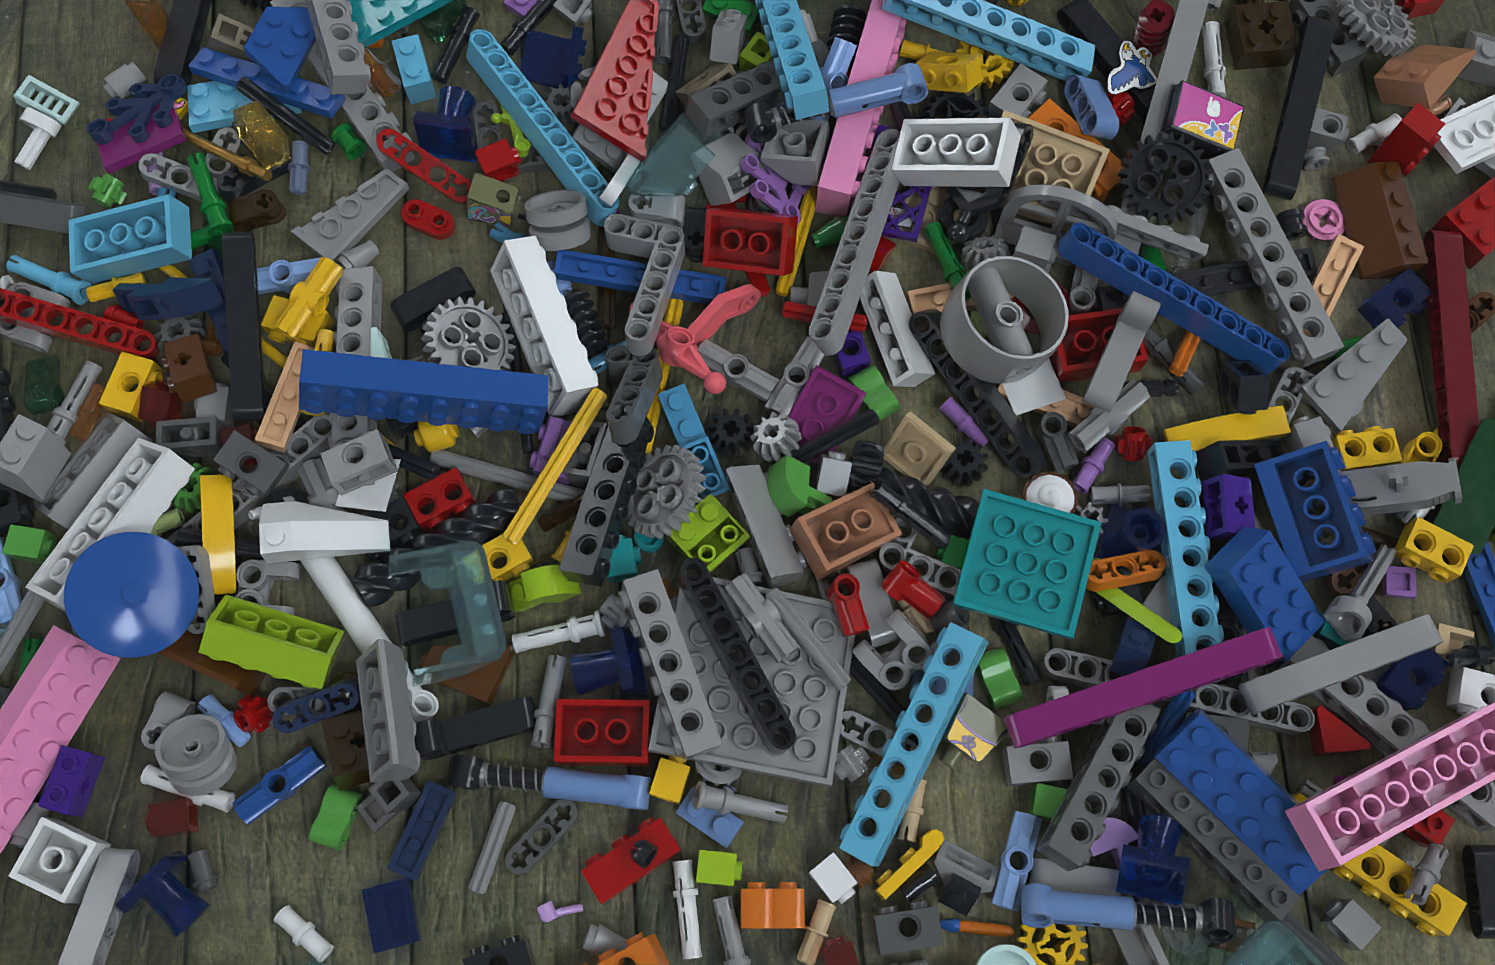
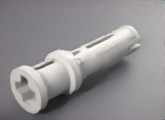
M597 610L594 611L593 615L580 618L572 616L564 623L524 633L512 634L515 653L568 640L578 643L582 638L594 635L603 637L605 636V629L601 621V613Z

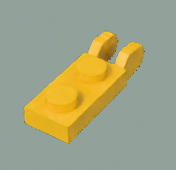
M931 829L928 833L926 832L925 835L919 838V848L916 851L912 847L909 848L898 859L902 864L894 872L887 869L876 880L879 886L874 892L881 900H886L940 848V845L942 846L945 839L942 832L937 829Z

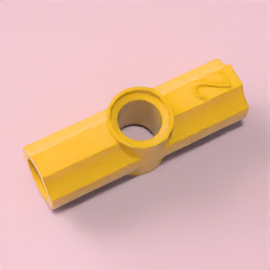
M321 257L305 282H298L292 289L289 297L290 304L274 325L276 331L286 338L297 342L313 317H319L327 308L329 294L345 272L343 268L333 260Z

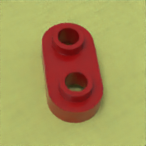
M419 199L410 200L402 207L401 216L409 228L438 240H444L453 235L456 225L449 212ZM413 210H419L417 214H411ZM438 220H444L441 225L435 224Z

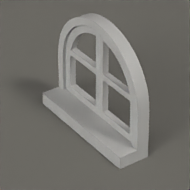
M1029 185L1018 188L1008 195L994 235L996 239H1004L1008 248L1014 250L1024 225L1056 235L1054 246L1057 247V243L1065 235V232H1061L1065 222L1069 224H1086L1113 241L1118 223L1108 207L1087 194L1054 185ZM1052 200L1062 203L1057 212L1028 202ZM1072 205L1092 215L1099 224L1068 215ZM1018 209L1053 218L1054 221L1051 228L1015 218ZM1057 251L1054 262L1075 268V264L1062 257Z

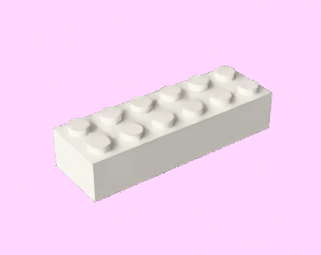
M530 236L505 240L490 272L509 314L532 374L549 375L547 412L552 417L576 413L591 390L598 387L597 374L589 364L587 350L579 340L576 324L568 314L566 300L558 290L556 276L548 266L545 250L540 246L537 237Z
M138 438L25 588L65 611V582L77 558L95 542L114 534L124 532L150 534L155 522L170 507L172 499L180 488L187 484L189 476L195 468L171 449Z

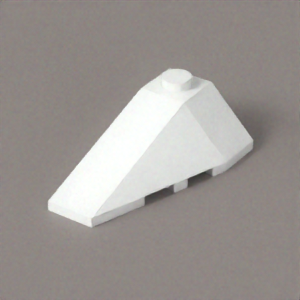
M296 501L263 504L259 521L260 554L266 563L391 551L388 520Z

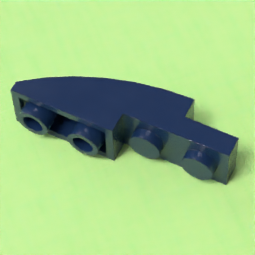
M168 278L162 284L119 283L112 289L122 308L136 314L139 320L176 318L222 306L225 303L212 278Z

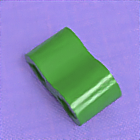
M874 365L847 378L848 383L868 393L861 404L865 412L874 409L880 421L900 410L897 398L888 388L881 373Z
M998 647L984 652L976 668V673L982 683L987 701L992 710L995 711L1023 701L1020 685L1012 671L1004 648Z
M332 784L325 793L320 812L312 825L309 840L341 851L348 840L353 821L358 814L356 807L362 803L363 795L349 789L339 790L337 785Z

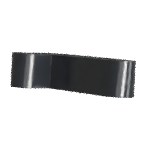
M492 581L480 585L478 593L397 613L395 619L401 646L416 645L507 622L516 618L509 586L505 581Z
M532 697L519 698L444 721L430 719L416 723L414 741L415 748L419 751L420 759L423 761L434 760L533 731L536 722Z

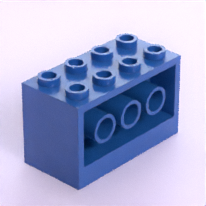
M1326 440L1254 464L1285 556L1302 583L1374 562L1372 554L1377 553L1371 535H1368V532L1364 533L1361 525L1366 524V520L1361 507H1358L1357 503L1353 504L1351 497L1356 496V492L1351 479H1348L1347 475L1342 474L1341 469L1346 468V465L1337 446L1331 447ZM1313 478L1315 482L1311 487L1307 488L1305 484L1309 479ZM1323 506L1325 508L1323 514L1317 516L1315 511H1317L1318 507ZM1329 534H1332L1336 538L1332 544L1328 545L1324 540L1327 539Z

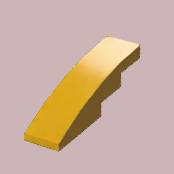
M1281 405L1268 407L1267 410H1257L1256 414L1251 415L1234 413L1164 429L1162 432L1165 442L1190 440L1191 448L1196 452L1217 441L1262 440L1283 437L1291 433L1284 407Z

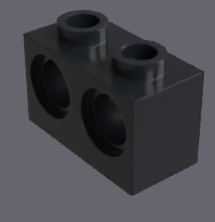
M1250 360L1222 361L1219 395L1241 414L1251 415L1256 414L1257 410H1267L1270 375Z
M404 497L389 503L386 512L373 511L365 515L388 520L391 550L401 545L402 547H407L414 536L423 533ZM402 519L408 520V524L404 529L395 530L398 521ZM388 551L365 553L364 555L370 561L374 559L378 561Z

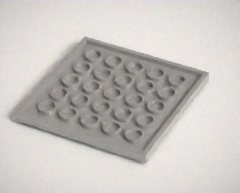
M684 572L687 579L691 581L700 579L699 574ZM713 577L796 732L794 744L785 753L778 755L769 752L756 731L681 588H679L674 614L722 742L719 749L689 760L831 787L847 685L837 690L790 631V635L797 642L799 648L783 661L776 663L760 639L753 637L746 629L741 620V613L723 590L731 581ZM755 586L763 598L772 590ZM781 591L849 675L855 635L843 637L834 605L827 600ZM703 596L699 598L702 606L707 608L714 606V602L710 597ZM715 623L713 625L714 630L718 634L724 635L729 632L728 627L723 623ZM736 649L728 651V656L732 661L740 662L743 660L740 651ZM665 659L664 671H674L676 669L675 663L670 659ZM746 676L743 678V684L746 688L752 690L757 688V681L753 677ZM673 688L670 691V695L675 701L681 702L687 698L685 691L681 688ZM658 695L648 752L682 758L681 754H675L670 737H673L674 733L670 724H664L660 712V707H663L660 695ZM763 703L758 705L757 709L761 716H772V709L769 705ZM684 717L681 719V726L686 731L697 729V723L693 718ZM773 732L772 737L776 744H787V737L783 732Z

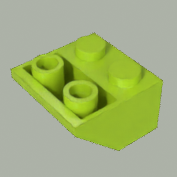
M710 493L702 502L695 506L697 513L690 512L688 514L690 522L682 521L681 531L673 528L672 536H667V539L685 560L690 558L700 559L705 563L709 572H712L751 536Z

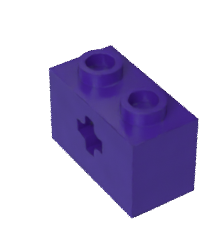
M1220 474L1202 482L1206 514V536L1209 539L1229 542L1244 526L1255 528L1251 479Z
M61 745L38 807L66 815L83 817L106 757Z

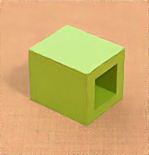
M699 850L696 883L734 887L735 880L741 881L743 861H737V854Z

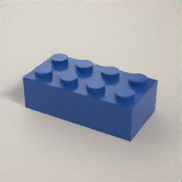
M1244 526L1205 565L1208 573L1247 634L1271 627L1283 655L1280 661L1288 662L1325 622L1270 530Z

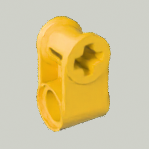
M1424 432L1405 445L1401 454L1403 461L1399 464L1417 461L1435 462L1442 450L1441 439L1432 432ZM1419 443L1426 447L1427 453L1420 449Z

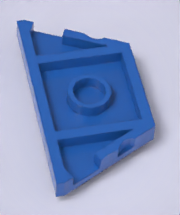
M266 7L244 46L245 55L254 63H257L268 77L272 76L279 82L280 88L286 93L289 92L316 42L308 8Z

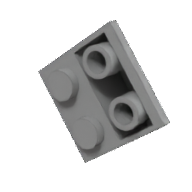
M733 132L727 133L690 153L710 206L732 203L750 192V186L758 179L744 172L740 166L741 159L747 154L755 155L759 160V167L766 172L764 164L761 162L760 154Z

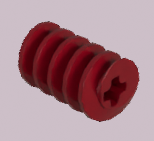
M1152 0L1140 11L1131 40L1136 50L1145 47L1150 51L1152 57L1159 55L1164 50L1175 18L1174 10L1168 3L1161 0Z

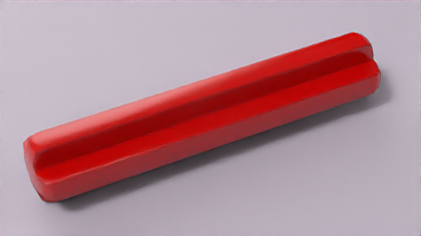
M787 301L783 307V317L811 323L817 307ZM854 314L849 330L865 332L867 317Z

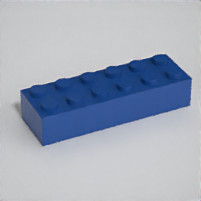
M1200 707L1189 715L1154 749L1155 758L1298 895L1302 894L1328 870L1318 871L1285 813V810L1299 804V802Z

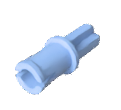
M209 694L199 702L200 705H197V709L204 715L217 719L225 729L228 738L238 747L244 746L250 740L251 735L249 732L242 731L236 725L234 712L228 711L214 695Z

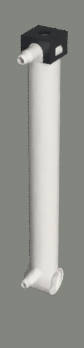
M295 486L270 492L262 505L249 511L248 516L252 520L260 519L263 504L290 501L305 503ZM335 557L300 560L361 654L377 639H385L392 643ZM408 668L406 679L408 689L412 693L411 717L415 723L430 720L439 709L438 700L431 692L422 689Z

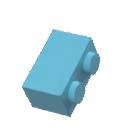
M416 34L393 40L392 45L410 104L437 98L419 35Z

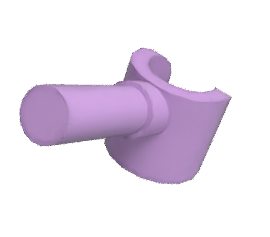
M549 901L539 906L537 912L543 922H550L563 915L583 912V905L581 903L561 907L556 910L553 902Z

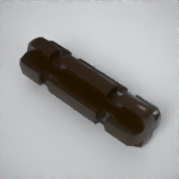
M585 492L576 496L574 500L571 499L551 511V514L548 512L538 519L541 529L544 532H548L557 525L576 516Z

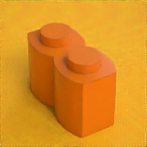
M748 882L747 889H740V929L805 928L804 889L797 888V882H779L778 889H766L765 882Z

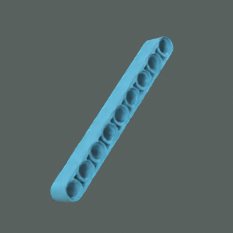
M483 29L472 31L469 36L466 52L468 62L565 188L582 192L586 196L587 216L595 225L604 227L605 219L610 215L616 214L619 198L616 199L612 207L599 199L608 186L607 181L493 35Z

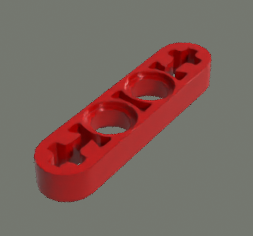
M384 129L378 134L376 138L377 147L384 156L457 204L467 203V196L461 195L456 197V190L450 185L448 190L443 188L448 184L452 175L455 177L452 183L458 187H461L462 184L466 185V192L469 193L471 182L393 129ZM391 136L395 137L394 143L402 148L403 143L407 145L402 150L400 158L395 156L398 154V150L391 146L388 149L384 148V141L382 140L384 137L387 139ZM415 151L419 153L422 158L421 163L417 166L408 165L405 161V156L408 152ZM439 167L445 172V179L442 182H434L430 179L429 172L432 168Z

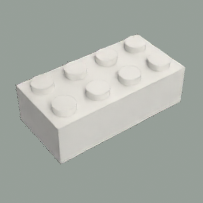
M1011 118L904 119L891 170L903 186L1009 187L1021 135Z

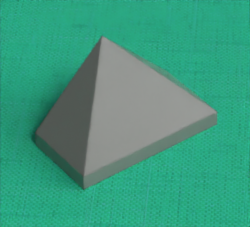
M944 839V843H942V846H939L940 848L934 861L944 886H946L952 874L955 873L981 887L980 893L991 892L994 888L999 868Z

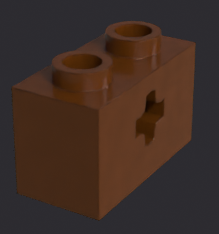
M198 333L163 344L166 356L161 357L166 372L170 373L166 380L172 394L177 392L182 403L217 392L208 354Z

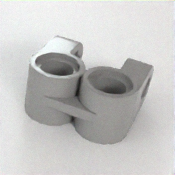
M638 190L630 195L628 202L632 217L679 227L684 233L686 199L683 195L676 192ZM641 200H644L646 205H644L643 209H638L637 205H639Z
M23 282L15 283L8 289L9 291L67 308L71 304L69 299L60 294ZM35 308L25 309L22 317H30L34 313ZM0 321V334L7 340L39 352L48 353L53 343L51 337L39 331L18 325L10 330L13 324Z
M247 560L238 567L236 573L239 585L238 593L235 597L249 602L257 600L259 605L295 615V608L270 605L269 593L274 581H299L301 565L294 562L266 563L265 560ZM261 571L260 579L256 583L251 584L250 578L252 574Z
M897 609L886 619L889 626L901 638L896 648L880 655L872 645L863 639L852 649L857 659L884 687L890 690H899L905 687L909 682L910 676L916 670L923 669L927 658L933 655L925 635ZM915 646L923 648L917 655L909 654V650ZM897 666L900 668L896 674L890 675L886 673L890 667Z

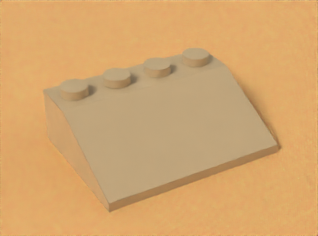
M1004 110L1001 118H1011L1014 124L1020 122L1031 124L1033 127L1031 145L1010 193L1018 188L1029 185H1059L1091 196L1110 149ZM972 187V191L985 193L986 187ZM1006 199L1002 201L1001 208L1004 207ZM1039 200L1028 202L1036 206L1050 209L1048 207L1038 204ZM1018 209L1017 214L1048 226H1052L1054 221L1053 218ZM1065 222L1061 231L1067 232L1073 224Z

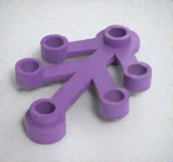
M748 133L745 137L746 144L761 156L765 143L751 141ZM747 154L741 159L740 166L742 170L758 179L750 186L752 196L775 210L774 213L798 216L799 224L801 214L798 205L802 195L809 191L811 186L791 184L792 193L788 199L785 191L788 181L764 164L765 172L759 167V160L753 154ZM769 188L775 193L776 197L769 193Z

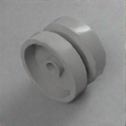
M575 190L550 191L536 195L525 202L526 220L531 224L528 230L529 237L536 236L540 246L545 251L574 248L586 243L591 238L590 220L585 216L588 212L587 200L582 192Z
M204 714L188 715L174 721L164 729L155 747V755L161 769L166 773L171 786L180 794L199 796L211 793L223 786L236 770L238 757L222 724L212 716Z

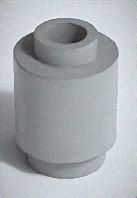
M131 62L128 65L123 64L106 76L104 80L107 84L103 87L112 98L127 99L131 96L129 88L135 83H144L147 79L139 68Z

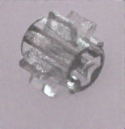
M850 744L837 754V765L835 766L834 773L840 781L847 777L853 783L869 770L865 762L870 757L862 746L855 751Z

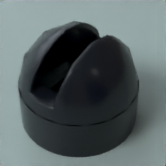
M639 840L634 843L637 850L631 849L630 851L631 859L645 869L654 860L658 847L650 841Z

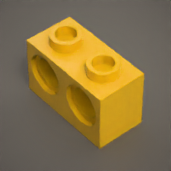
M1373 426L1364 429L1360 433H1354L1353 430H1345L1336 433L1335 438L1331 440L1333 446H1337L1338 451L1341 452L1346 468L1341 469V471L1394 465L1403 461L1394 428L1382 429L1381 426ZM1373 443L1377 444L1380 447L1381 452H1378L1374 448ZM1345 447L1352 451L1353 457L1346 453Z
M1417 517L1405 525L1395 547L1396 553L1394 556L1400 558L1401 562L1409 567L1419 568L1429 573L1432 579L1448 583L1462 575L1474 545ZM1414 540L1420 544L1421 550L1415 546ZM1442 555L1448 559L1449 565L1444 562Z

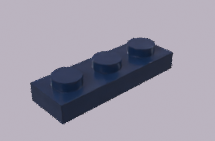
M429 780L427 781L387 869L418 881L455 801L457 792Z

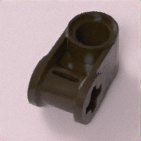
M261 190L239 196L235 200L227 201L230 221L233 223V230L236 232H249L256 228L278 224L286 216L285 206L278 201L277 196L270 190Z

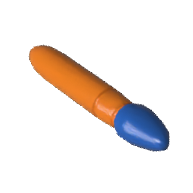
M957 918L940 920L941 929L951 933L960 931L997 937H1010L1015 934V930L1012 927L1004 924L969 920L960 921Z

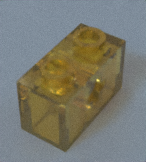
M258 100L232 110L237 135L264 168L269 169L291 159L288 136Z

